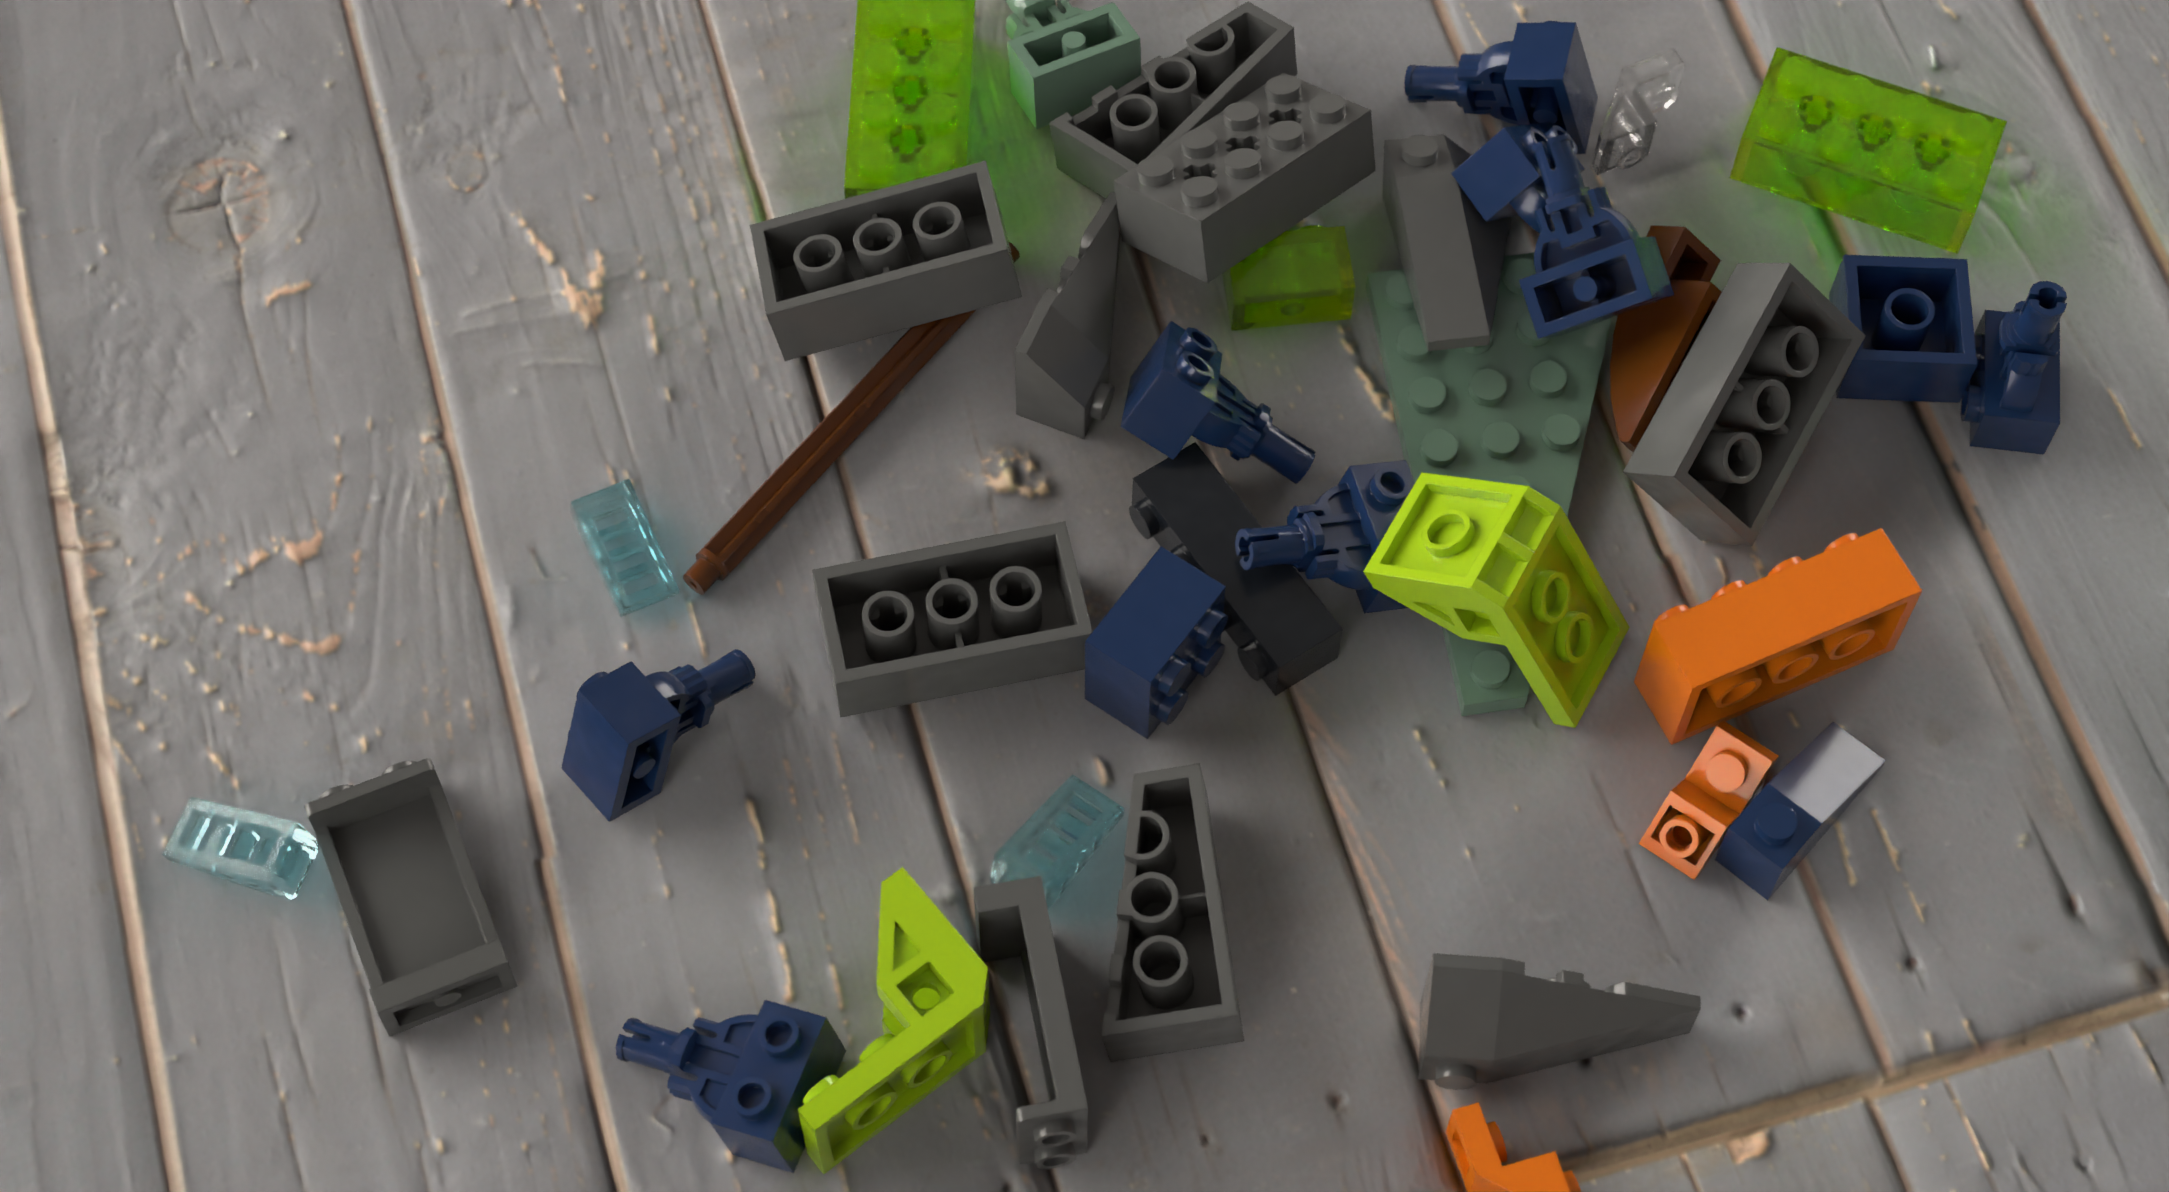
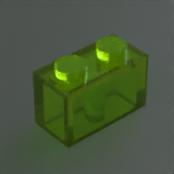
M1308 225L1298 230L1285 231L1222 273L1231 331L1351 319L1356 285L1345 226L1324 227L1321 225Z

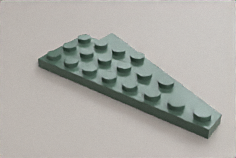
M1534 252L1505 256L1503 271H1501L1490 344L1428 351L1404 269L1367 273L1365 287L1403 457L1407 461L1414 482L1417 481L1419 475L1423 472L1530 486L1559 504L1568 517L1612 318L1562 336L1538 339L1519 283L1520 279L1536 274ZM1442 627L1461 716L1525 708L1530 684L1505 645L1463 639Z

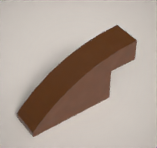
M1651 225L1646 237L1655 236L1674 296L1618 315L1614 328L1610 360V397L1620 442L1633 453L1722 293L1720 289L1710 282L1721 260L1686 227Z

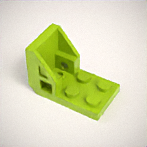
M1421 472L1363 571L1374 589L1463 639L1505 645L1550 719L1556 725L1576 728L1630 628L1562 507L1530 486Z
M901 867L881 882L876 985L878 997L883 1001V1019L881 1021L884 1035L870 1043L859 1057L860 1063L843 1076L838 1078L836 1075H830L815 1084L803 1099L804 1105L798 1109L807 1154L823 1174L827 1173L986 1052L991 1016L988 966L904 867Z

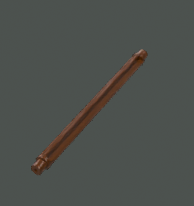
M1009 242L1013 261L1015 263L1017 259L1020 257V254L1016 247L1011 242ZM976 310L910 327L696 554L697 561L683 575L685 583L696 593L704 595L717 580L723 581Z

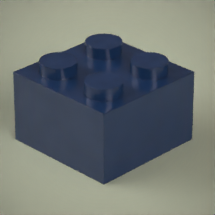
M1843 255L1829 293V301L1866 336L1836 390V398L1960 403L1977 366L1967 259Z
M1161 546L1085 641V699L1146 739L1151 736L1161 722L1166 725L1171 724L1179 715L1188 699L1189 693L1186 689L1198 674L1204 678L1207 677L1217 666L1224 653L1225 645L1221 643V634L1228 620V616L1223 613L1226 586Z

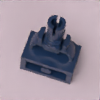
M1545 21L1517 23L1513 41L1495 44L1487 48L1483 53H1463L1459 66L1409 65L1405 74V93L1410 103L1456 102L1459 107L1463 108L1465 114H1489L1498 120L1518 126L1551 122L1553 126L1561 127L1571 136L1578 148L1577 154H1586L1598 96L1576 22Z
M1551 122L1504 127L1451 174L1486 222L1520 216L1540 234L1534 211L1545 208L1548 195L1531 146L1541 141L1547 143V139L1567 134V132L1557 125L1553 126ZM1571 138L1570 143L1574 155H1576L1578 153V148L1574 140ZM1575 156L1581 173L1585 170V168Z
M1568 133L1549 138L1547 143L1541 141L1531 146L1546 187L1548 199H1546L1547 205H1545V208L1534 211L1541 232L1534 252L1536 274L1520 279L1519 283L1538 339L1562 336L1674 296L1655 236L1640 237L1633 224L1623 214L1612 208L1605 187H1597L1591 190L1590 187H1585Z
M2040 281L2033 284L2026 300L2016 303L2013 311H1984L1974 333L1977 366L1970 379V385L1968 384L1963 394L1960 409L1961 421L1970 422V446L2045 454L2060 425V318L2066 309L2067 303L2065 301L2067 296L2064 288L2057 283Z
M1170 321L1130 377L1120 427L1173 460L1189 438L1193 436L1209 445L1230 450V457L1236 461H1239L1240 458L1247 459L1252 455L1288 478L1291 482L1297 484L1301 481L1315 459V450L1272 424L1273 418L1270 416L1271 408L1263 403L1259 406L1253 404L1228 379L1220 374L1223 354L1218 351L1216 344L1209 336L1192 327H1188L1185 330L1173 321Z
M1399 460L1351 465L1339 484L1323 493L1314 504L1294 506L1287 516V525L1240 529L1236 535L1235 549L1237 556H1246L1240 560L1241 567L1244 570H1253L1254 568L1292 564L1297 568L1298 572H1305L1307 579L1329 578L1341 586L1355 589L1364 614L1408 608L1374 589L1363 572L1415 484L1407 461Z
M735 649L700 670H696L693 665L687 664L682 668L678 666L669 672L661 671L645 676L630 661L610 673L599 672L594 674L578 689L561 769L604 817L611 822L661 793L673 744L684 733L695 727L700 729L709 724L710 716L716 704L753 685L754 682L752 680L755 679L756 674L752 662L741 650Z
M765 1000L758 1015L734 1016L720 1023L699 1017L694 1021L693 1027L695 1029L687 1027L680 1033L644 1023L633 1017L625 1022L622 1027L623 1030L633 1034V1037L619 1034L616 1043V1055L619 1060L631 1061L670 1074L667 1081V1088L670 1093L675 1097L693 1102L698 1112L712 1125L733 1155L791 1173L795 1172L805 1148L798 1109L804 1105L803 1099L815 1084L830 1075L837 1074L846 1053L845 1047L827 1017Z

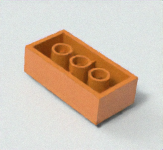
M1882 528L1861 537L1857 533H1849L1829 544L1823 553L1804 561L1798 556L1789 558L1776 565L1767 576L1749 584H1746L1743 580L1734 581L1719 589L1710 600L1692 608H1689L1686 604H1681L1662 613L1653 623L1634 683L1672 745L1717 726L1723 720L1725 722L1894 650L1922 593V589Z

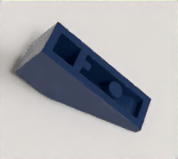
M1832 722L1767 783L1732 823L1726 832L1715 861L1768 900L1883 767L1886 760L1839 725Z

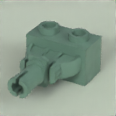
M1004 0L1013 12L1007 17L1005 26L1007 35L1011 39L1007 41L1011 93L1036 129L1049 125L1051 121L1066 112L1070 116L1082 112L1092 105L1091 97L1110 85L1117 90L1141 75L1140 37L1114 2L1086 11L1073 7L1068 0H1057V6L1055 0Z

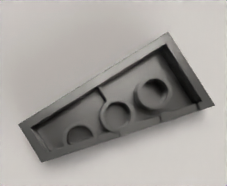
M1247 1L1187 38V47L1175 55L1162 58L1159 55L1141 66L1142 75L1117 90L1110 85L1092 96V105L1073 117L1066 112L1051 121L1049 124L1057 169L1104 198H1107L1110 192L1115 193L1114 180L1137 166L1142 160L1153 156L1181 138L1186 132L1197 128L1222 112L1228 105L1236 103L1263 86L1269 79L1283 72L1296 76L1297 62L1294 27Z
M1200 763L1135 773L1124 850L1122 889L1119 890L1116 915L1118 922L1114 954H1111L1108 977L1110 986L1107 1011L1104 1013L1101 1033L1110 1062L1244 1041L1208 796Z

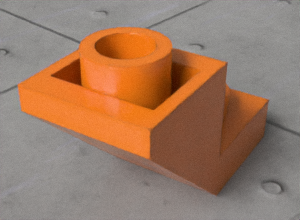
M1723 720L1714 729L1685 779L1669 792L1638 844L1695 880L1722 844L1728 828L1750 804L1779 755Z
M1479 1102L1452 1110L1446 1135L1467 1192H1581L1574 1173L1571 1170L1562 1171L1555 1151L1502 1166L1501 1163L1507 1161V1151L1502 1133L1495 1121L1486 1123Z

